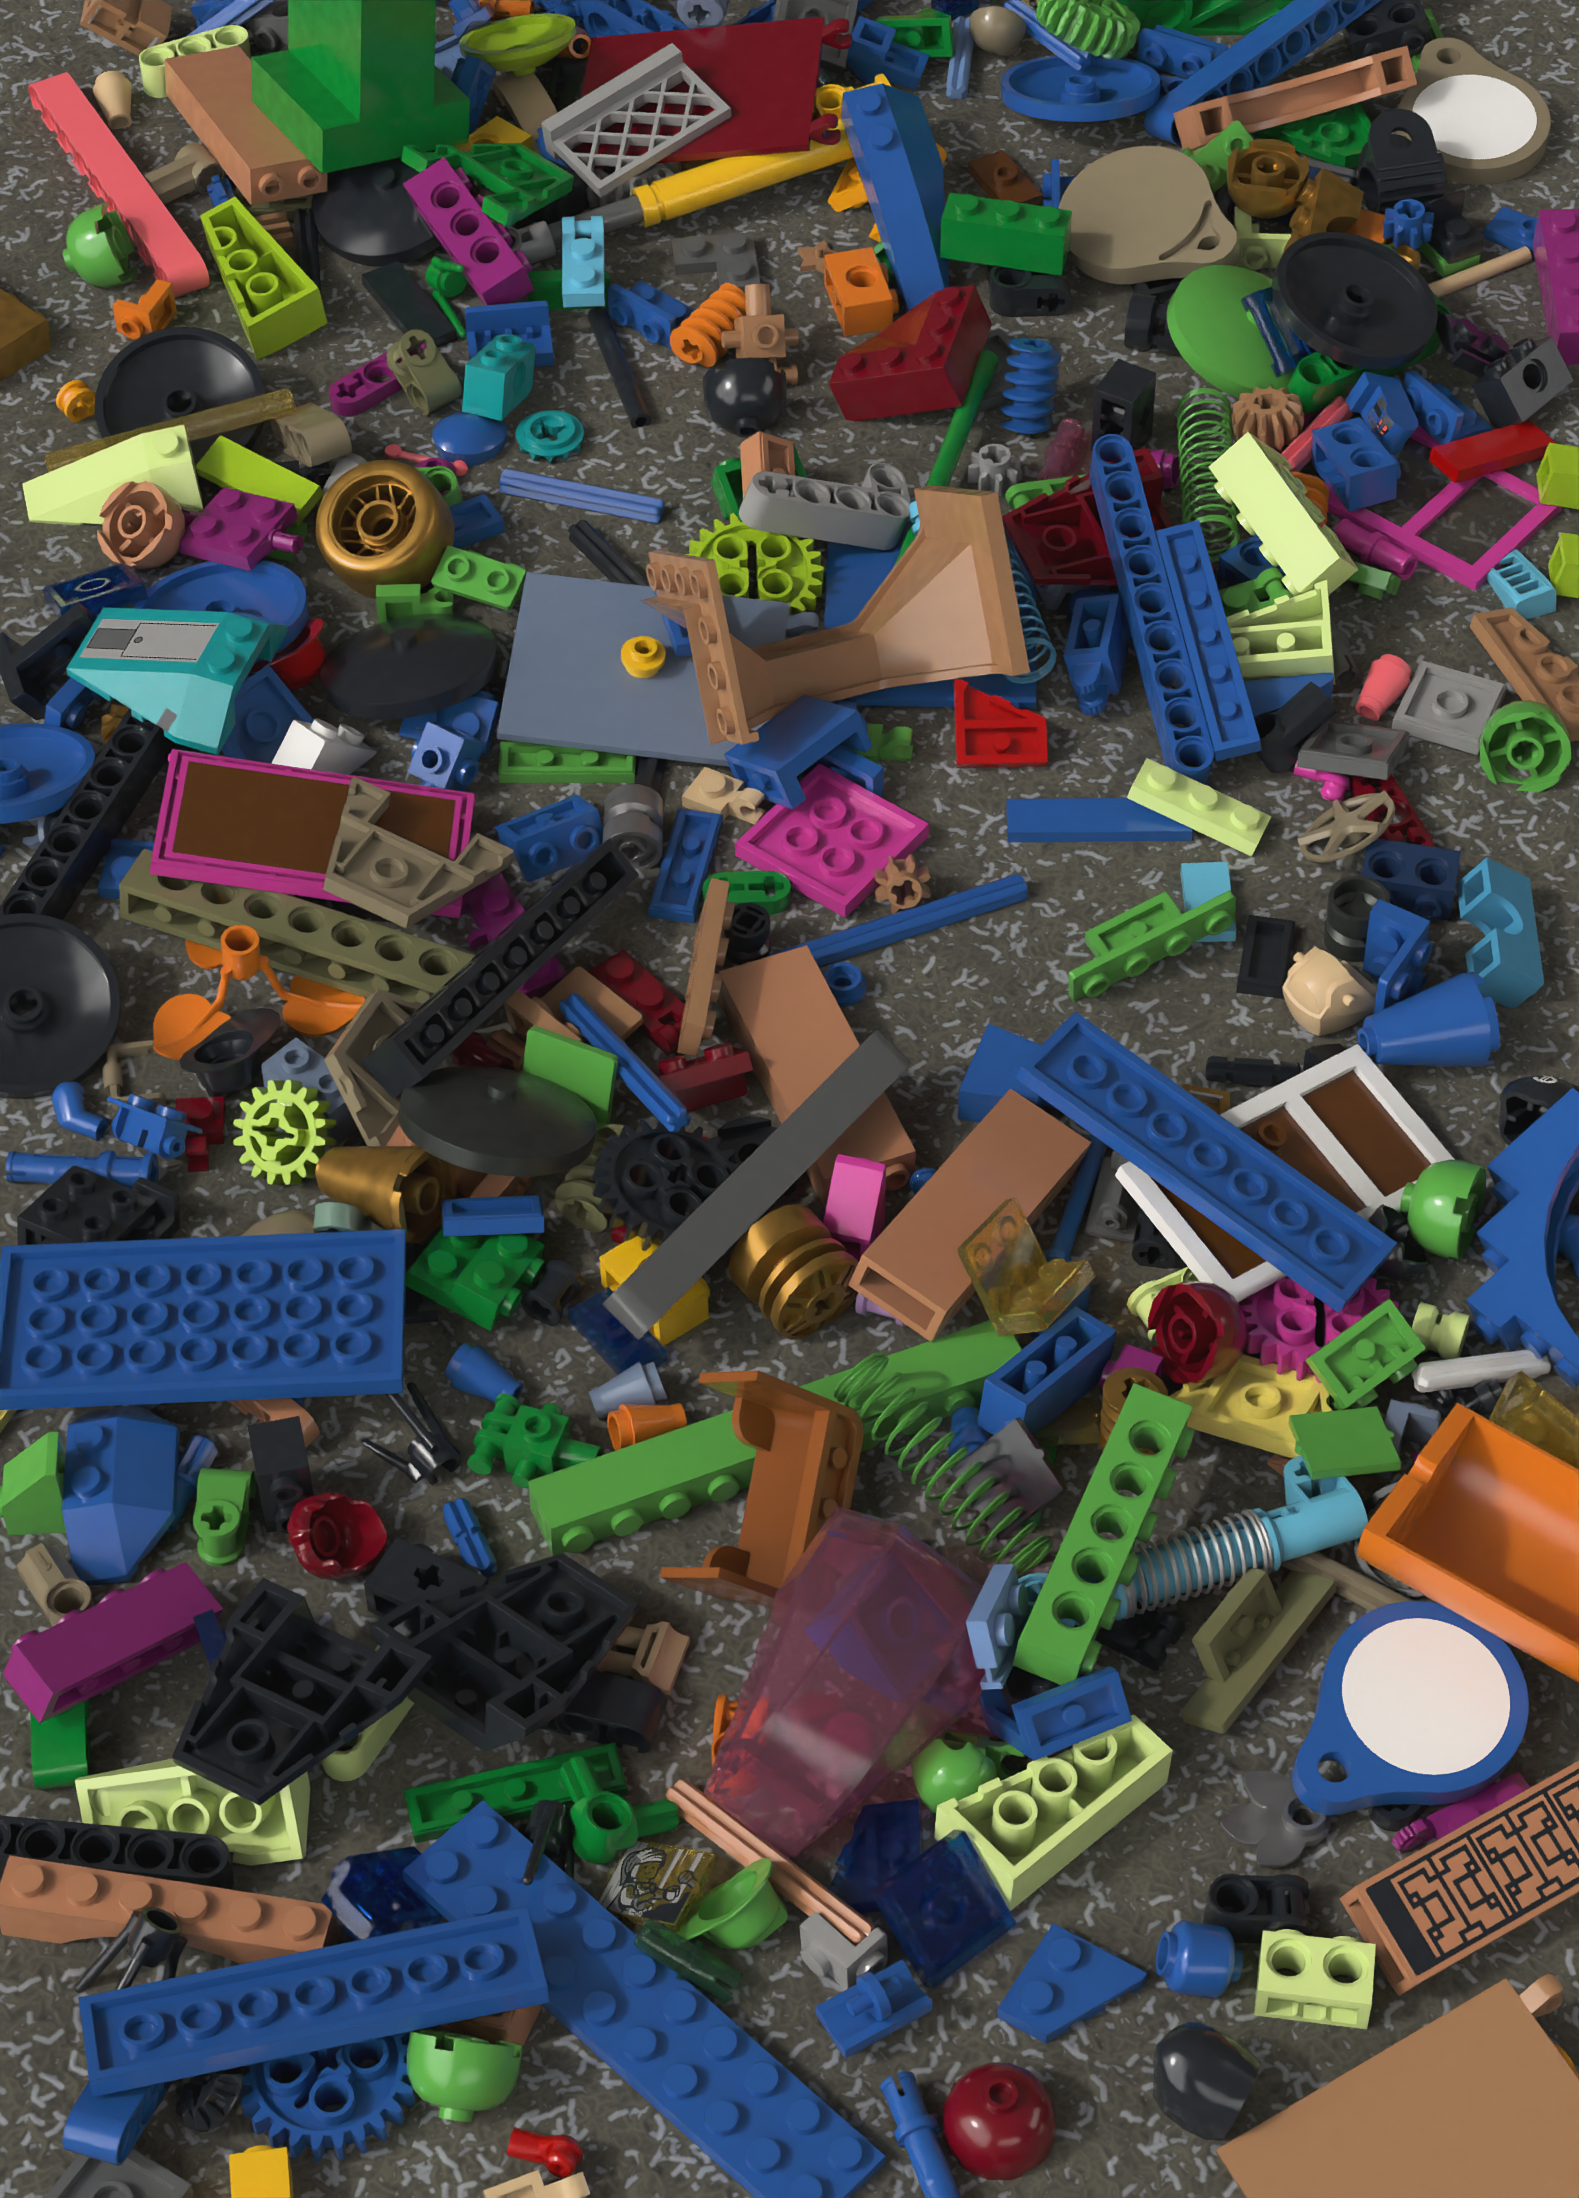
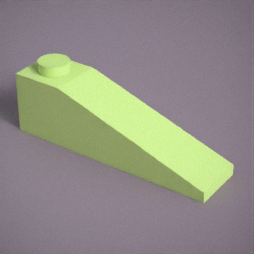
M179 425L142 433L23 483L29 521L65 525H82L84 523L103 525L105 518L99 516L102 506L114 490L130 481L137 484L144 481L154 483L179 502L180 507L197 512L203 510L194 458L185 426Z

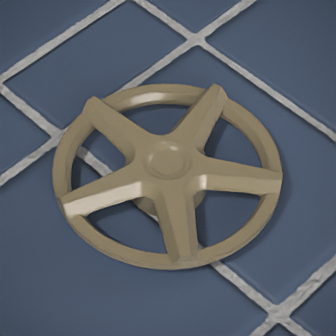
M1386 791L1356 796L1343 802L1338 799L1334 800L1332 808L1318 817L1309 826L1304 835L1297 838L1301 853L1310 861L1324 863L1348 857L1362 850L1380 837L1391 824L1395 815L1393 800ZM1363 804L1358 809L1352 812L1348 810L1349 808ZM1383 804L1387 807L1388 813L1382 823L1364 820L1367 815ZM1334 817V821L1332 823L1322 827L1327 821ZM1367 833H1371V835L1359 842ZM1331 837L1322 855H1314L1310 852V843ZM1357 843L1356 845H1354V846H1352V847H1350V848H1348V849H1345V850H1343V851L1337 852V850H1338L1339 847H1348V846H1351V845Z

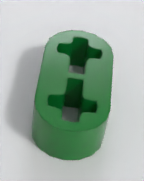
M776 871L715 873L704 881L702 888L704 903L711 878L728 881L730 884L727 901L733 902L735 905L741 903L757 904L766 909L769 915L779 914L786 910L791 901L790 881L784 874ZM774 889L775 896H766L765 890Z

